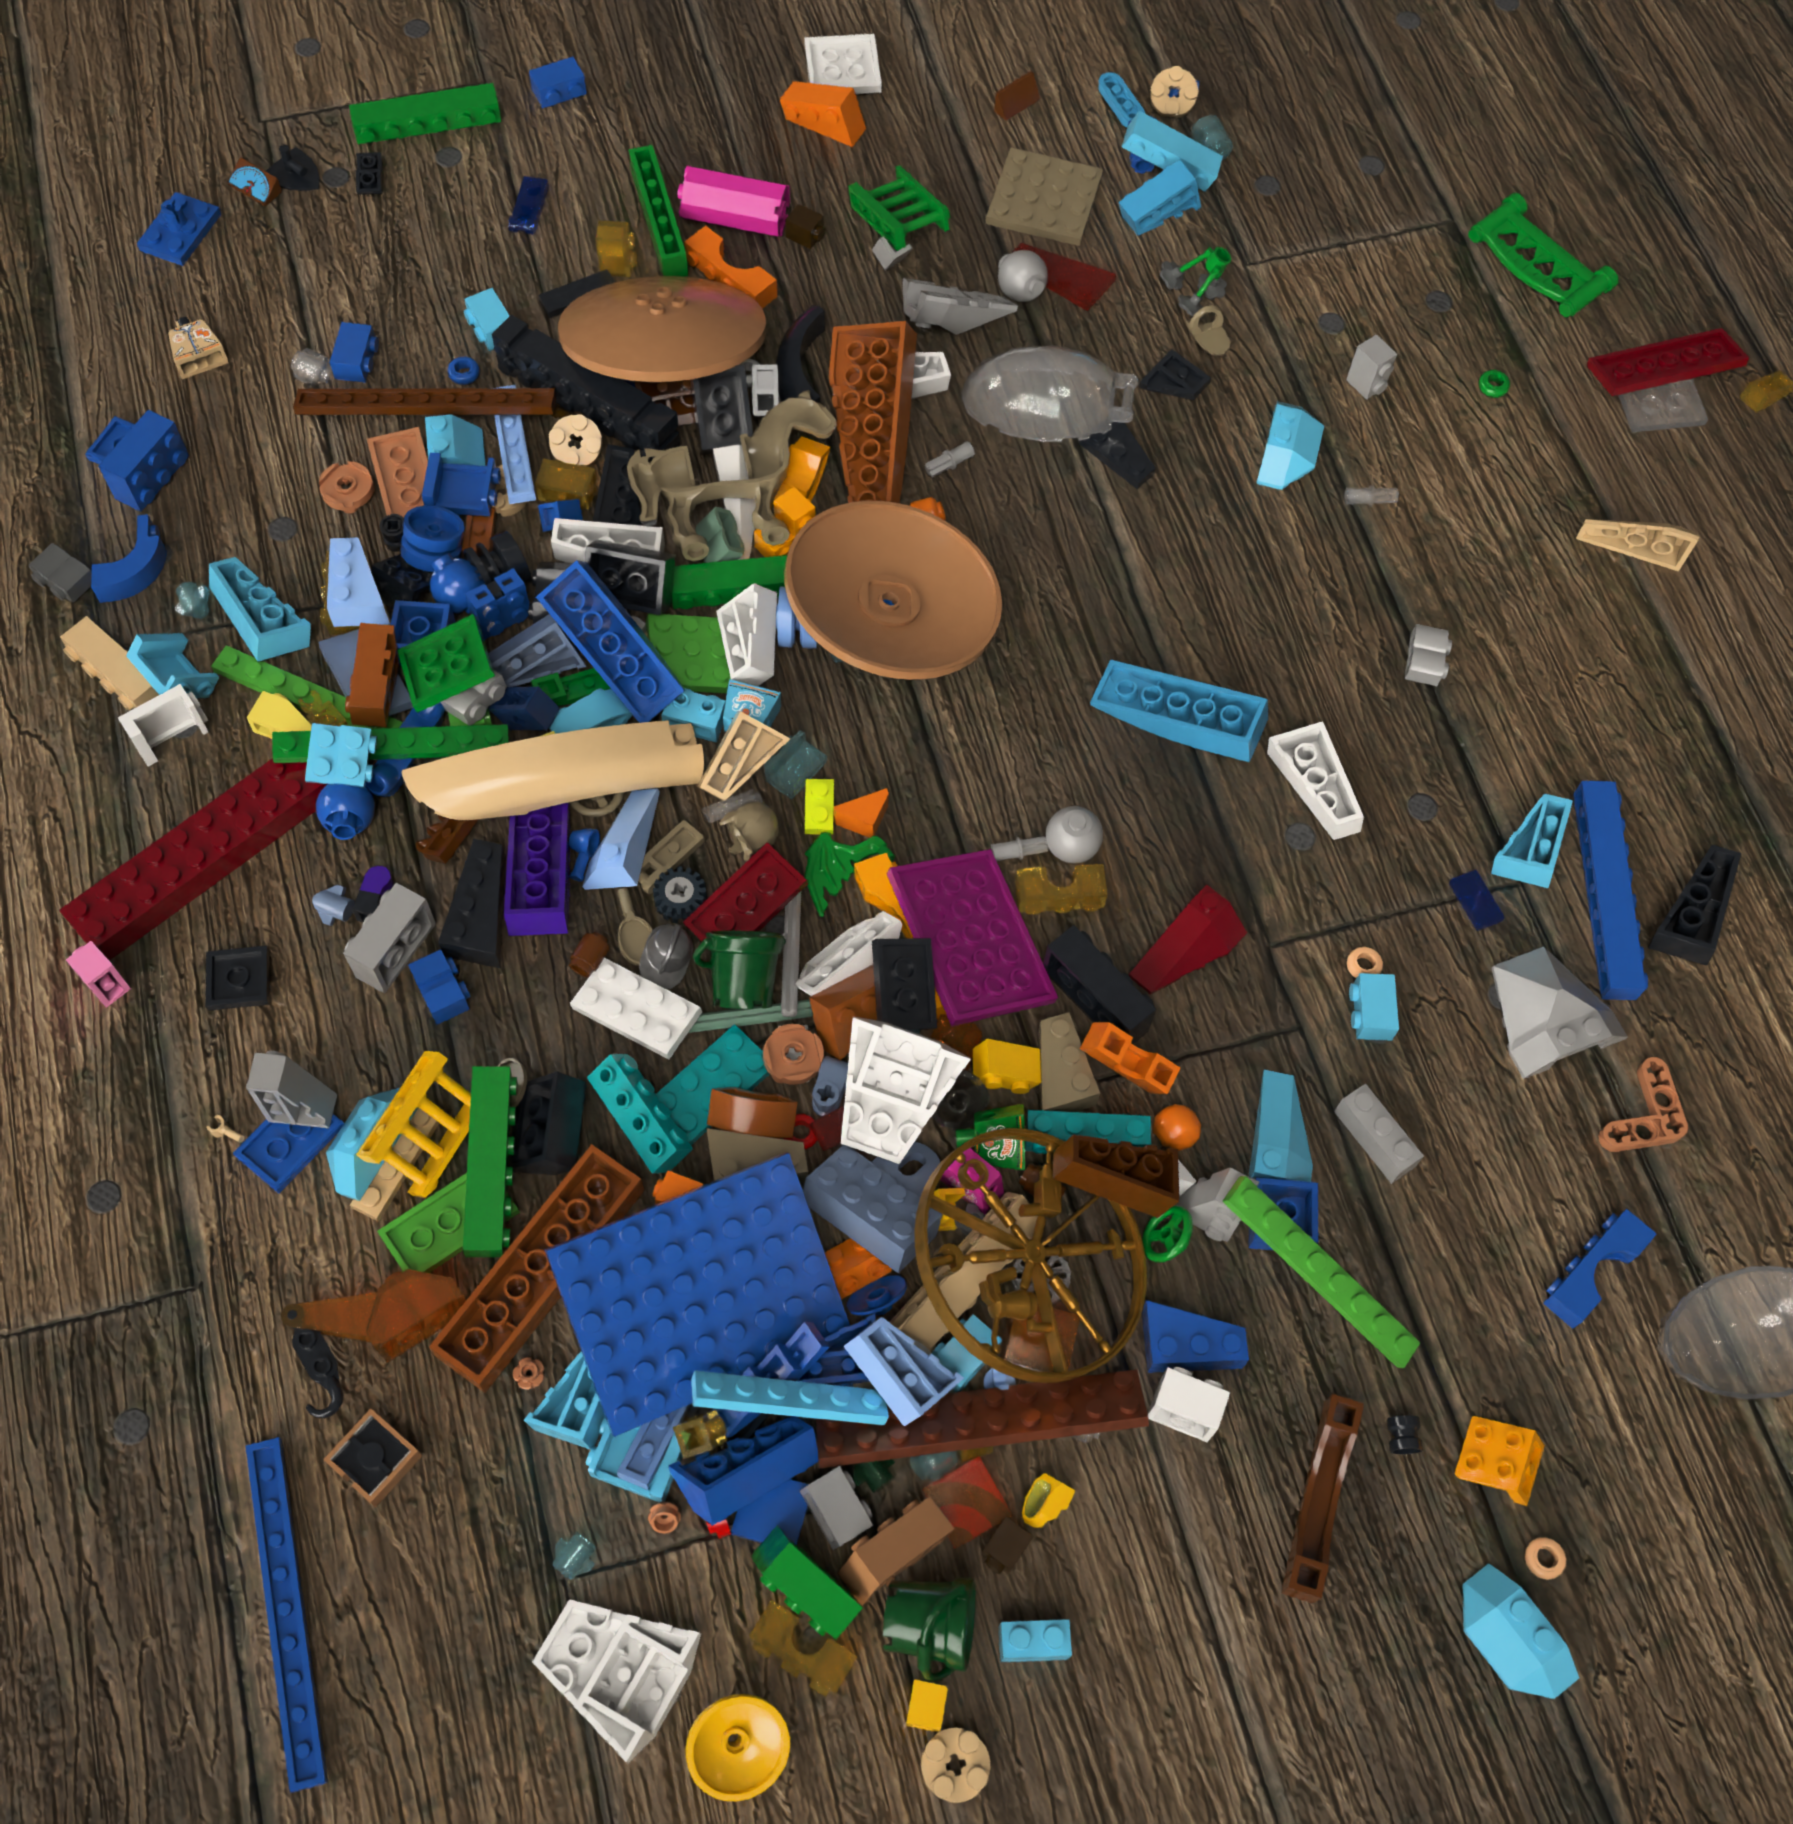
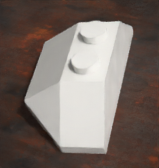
M882 911L876 914L875 918L866 919L850 927L805 964L800 979L795 984L800 990L813 996L873 965L872 940L899 939L903 925L901 920Z

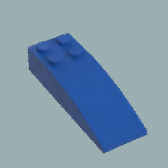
M576 560L536 596L639 723L650 722L685 691L654 645L587 562Z

